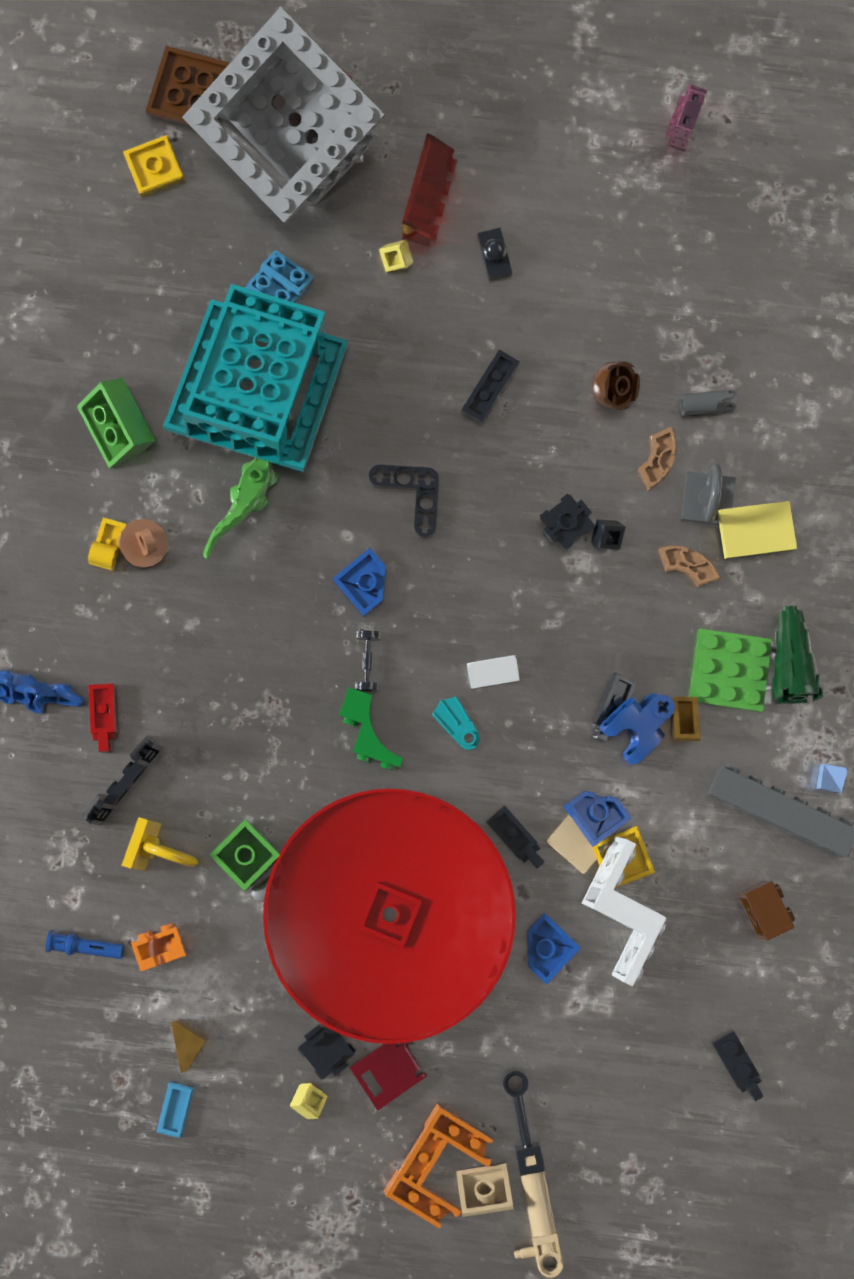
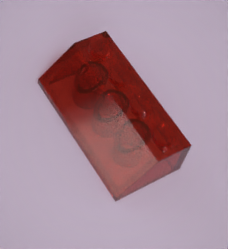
M426 134L402 221V240L430 247L432 239H437L440 227L436 225L438 217H443L446 206L445 203H442L444 195H449L452 181H448L450 173H455L458 159L454 158L455 149L432 134Z

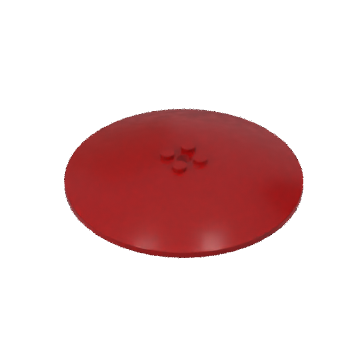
M375 789L343 797L313 814L294 832L279 853L280 856L272 868L264 898L263 925L267 950L278 978L289 995L306 1013L325 1027L341 1035L371 1043L398 1044L423 1040L455 1026L468 1017L482 1004L500 979L508 962L515 934L516 909L511 879L499 851L488 835L477 823L453 805L439 798L405 789ZM388 907H392L397 911V918L393 922H387L383 918V911Z

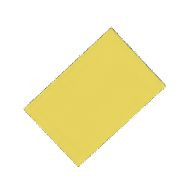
M790 501L717 511L725 559L797 549Z

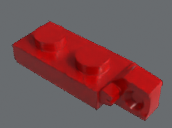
M115 684L89 685L90 734H92L93 741L98 740V751L109 753L111 752V739H116L117 733Z

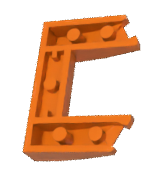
M437 1103L424 1124V1130L400 1169H396L385 1187L384 1193L388 1198L434 1226L441 1228L439 1219L450 1212L455 1217H458L462 1211L422 1185L447 1143L489 1167L491 1159L485 1157L486 1142L493 1143V1139Z

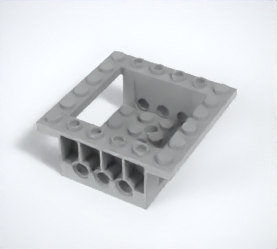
M280 7L182 118L284 223H287L302 205L315 206L380 137L373 129L386 114L283 7ZM281 95L285 100L283 108L276 109L273 104L274 99ZM294 113H299L302 118L300 125L297 127L292 126L290 123V117ZM217 118L229 120L281 173L288 183L282 188L221 125ZM311 130H315L318 133V140L314 144H310L307 141V134Z

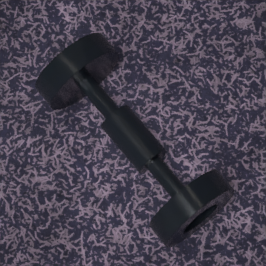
M356 631V639L366 642L362 661V670H365L364 682H355V690L363 692L379 691V683L369 682L373 655L370 652V641L380 640L381 632Z

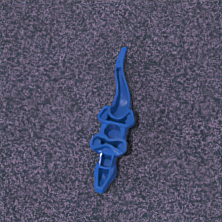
M0 670V700L6 704H12L16 701L25 704L27 709L38 714L43 713L45 703H58L63 706L76 707L84 705V698L75 694L72 686L68 683H41L29 674L22 675L10 672L9 670Z

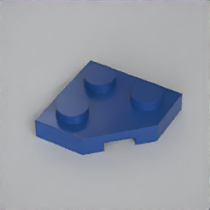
M371 548L367 549L332 578L364 617L383 602L386 566Z
M589 791L582 792L564 805V808L592 847L632 819L618 798L599 796Z
M543 913L527 930L528 967L547 985L581 947L548 915Z

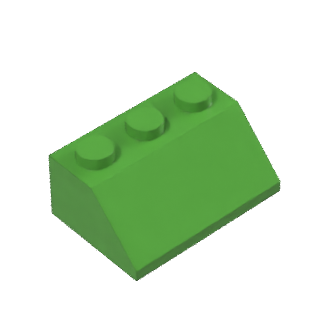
M123 378L100 382L77 405L109 469L144 452L156 441Z

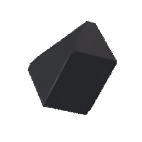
M597 519L592 543L602 549H620L626 526L616 520Z

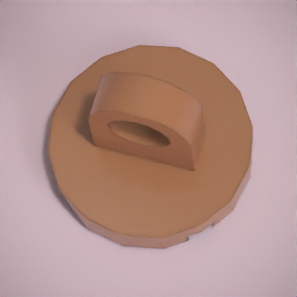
M139 519L132 521L124 527L118 540L120 554L126 562L139 568L151 567L162 560L167 551L168 541L166 533L160 525L152 520Z

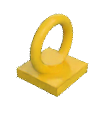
M139 817L122 866L146 871L149 859H153L155 855L190 867L197 866L198 859L184 852L160 845V840L157 837L162 824Z

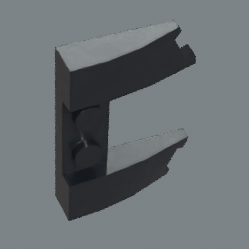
M146 735L129 755L135 762L131 761L122 771L124 776L119 782L114 781L107 789V797L103 794H98L83 813L84 819L90 824L102 825L163 747Z

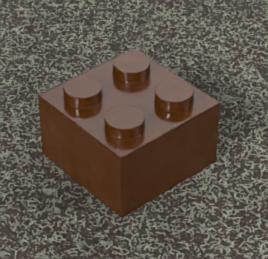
M762 881L737 893L759 939L768 941L795 928L793 925L795 917L789 907L785 908L781 898H784V895L778 884L774 885L773 881Z

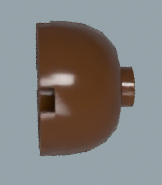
M626 361L607 362L598 368L593 377L592 391L594 397L602 406L613 410H625L630 407L628 405L631 401L637 399L640 390L639 374L634 372L633 364Z

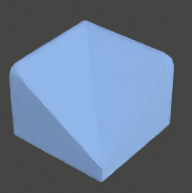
M821 764L816 789L842 793L848 768Z

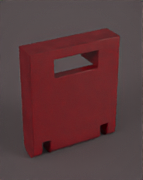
M402 1043L399 1046L395 1044H382L349 1067L377 1111L427 1077L425 1071L418 1076L414 1074L422 1066L406 1043ZM368 1070H370L383 1090L375 1096L361 1077Z

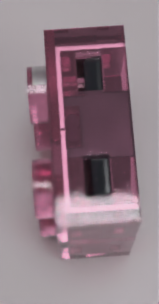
M689 84L686 92L681 91L666 136L670 137L667 146L683 152L686 151L707 93L706 89Z

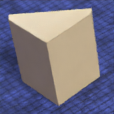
M506 1163L456 1171L463 1217L514 1209Z

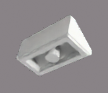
M516 655L467 663L471 689L520 681Z

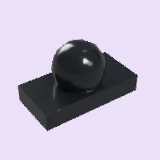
M501 227L477 233L488 279L493 280L512 275Z

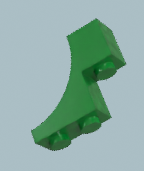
M348 687L339 716L344 718L343 723L357 727L358 723L362 724L353 749V753L358 754L356 759L371 763L372 759L381 762L380 767L394 771L395 767L401 768L403 758L385 748L378 740L372 728L370 709L373 696Z

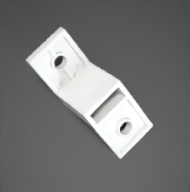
M615 836L582 904L633 930L611 974L633 987L634 983H637L642 977V967L646 959H650L654 952L655 946L653 944L657 936L660 937L665 930L666 923L664 922L667 917L614 890L615 886L618 887L624 878L623 870L626 864L633 860L636 852L634 850L635 843Z

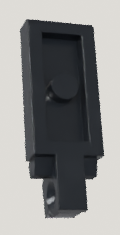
M613 672L595 715L593 724L596 726L592 734L593 738L599 741H607L608 736L604 735L600 730V725L623 702L632 698L637 682Z
M505 805L486 821L523 863L529 859L537 869L544 864L545 861L537 854V851L541 849L537 844L538 842Z
M732 1030L711 1042L736 1087L742 1093L748 1091L755 1102L763 1098L764 1096L757 1085L762 1082L759 1077L760 1075L735 1031Z

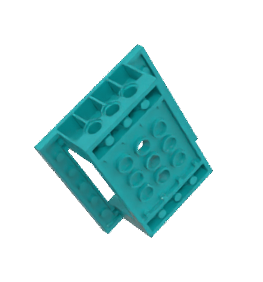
M231 284L224 303L210 300L163 428L166 431L304 472L347 350L348 340L325 334L324 311ZM256 341L265 342L268 345L266 347H259ZM310 357L318 358L319 360L291 439L288 440L287 422ZM256 359L262 365L257 369H252L248 366V363ZM245 381H250L254 384V387L251 390L245 391L240 388V385Z

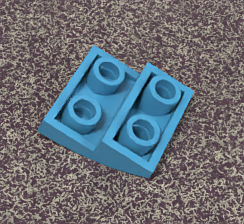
M275 249L261 264L260 271L246 284V288L296 303L308 288L314 276Z

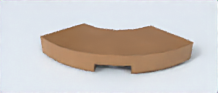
M672 426L649 437L651 443L650 457L646 463L638 468L648 491L659 485L673 466L677 443Z
M665 546L658 549L665 571H677L686 574L693 580L696 587L721 579L716 567L707 557L688 547Z

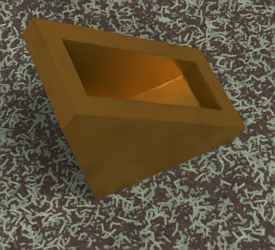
M672 697L675 709L671 715V735L674 740L700 741L697 697Z
M174 1020L171 1022L180 1073L189 1070L208 1041V1038L181 1020Z

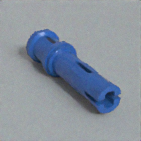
M49 930L45 951L49 953L52 950L66 952L69 956L74 955V953L122 959L124 945L78 938L75 933L66 935Z

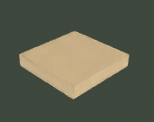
M570 815L565 818L546 840V843L582 874H585L597 860L591 844ZM611 842L598 846L600 854L603 853Z

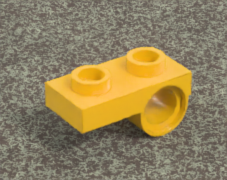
M103 517L96 541L92 543L89 551L88 562L90 565L114 572L120 553L118 540L127 524Z

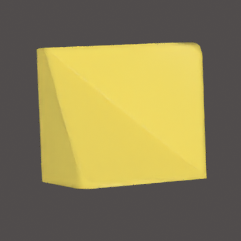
M407 240L386 244L379 249L386 272L407 268L413 263Z
M311 1083L300 1084L290 1107L306 1119H318L328 1096Z

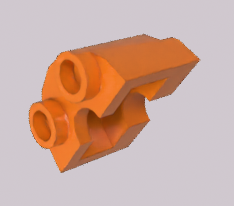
M175 922L160 927L162 932L153 935L152 930L138 935L139 940L131 943L140 972L187 955Z

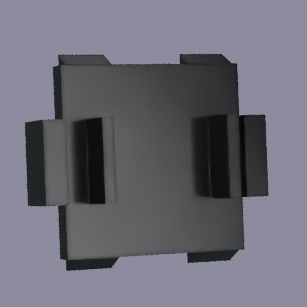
M569 494L560 499L561 502L550 511L546 510L539 515L541 522L545 525L543 529L544 534L552 544L558 541L562 548L566 550L585 532L589 533L595 528V524L589 518L592 514L591 510L582 499L576 502Z
M319 1024L304 1036L306 1041L297 1049L316 1070L314 1072L320 1080L326 1078L331 1073L334 1076L338 1075L349 1066L347 1060L356 1052L350 1043L347 1044L339 1033L325 1026L321 1028Z

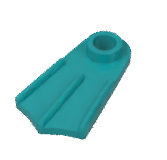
M458 697L440 700L432 716L463 749L472 750L476 748L480 742V735ZM466 734H471L474 737L471 743L465 742L464 736Z

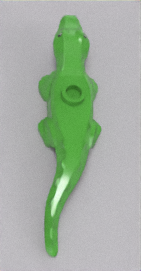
M255 458L251 462L243 464L239 484L230 488L232 506L227 515L214 528L203 554L206 560L209 559L216 543L222 536L244 521L252 511L259 512L267 505L268 501L265 493L268 487H272L277 483L279 478L272 467V462Z

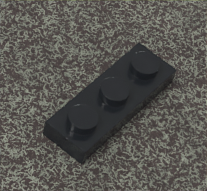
M499 349L464 404L461 412L482 424L517 369L520 361Z

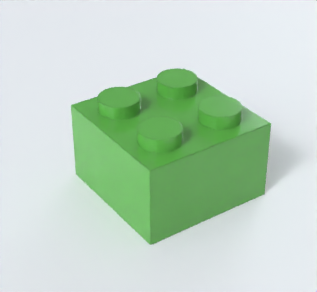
M245 819L209 856L244 891H248L275 864L280 856V852Z

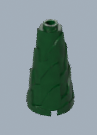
M785 606L783 611L779 612L778 631H776L777 657H775V677L772 678L773 701L778 700V703L782 704L807 703L808 696L811 695L813 696V701L820 700L824 697L822 681L817 671L815 654L812 652L809 630L806 629L803 612L798 610L797 606Z

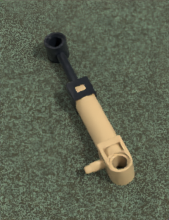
M512 1068L504 1073L502 1084L510 1097H513L522 1142L521 1146L515 1147L533 1241L532 1247L517 1250L514 1252L515 1259L536 1257L540 1273L548 1278H553L561 1273L563 1259L551 1207L540 1143H532L523 1099V1095L528 1088V1079L522 1070ZM513 1076H519L522 1079V1084L517 1089H513L508 1085L509 1079ZM548 1256L557 1259L553 1267H545L543 1260Z

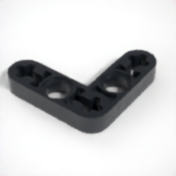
M375 465L369 472V480L374 487L416 491L415 533L423 539L432 537L436 531L439 488V475L437 471L429 467ZM378 471H382L384 476H390V471H394V484H390V478H382V482H377L373 475H377ZM407 472L410 474L411 480L407 484H400L397 480L398 474ZM414 472H418V478H425L426 474H431V478L435 479V481H431L430 485H425L424 480H417L418 485H413L415 481ZM424 497H430L434 504L432 508L426 510L421 508L420 500ZM418 513L424 515L434 514L433 517L428 516V525L432 526V529H428L427 533H422V529L418 528V525H423V516H418Z

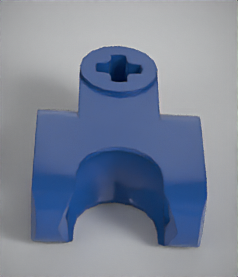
M656 693L647 695L640 703L634 697L629 698L600 725V730L606 736H616L624 729H627L631 740L623 752V757L630 765L637 764L664 739L665 734L659 727L674 713V702L669 696Z

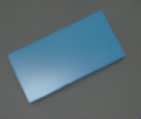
M172 1081L169 1082L157 1133L182 1138L195 1087Z

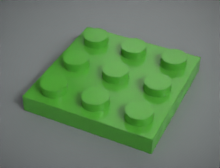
M699 628L689 697H697L700 704L763 712L772 639Z

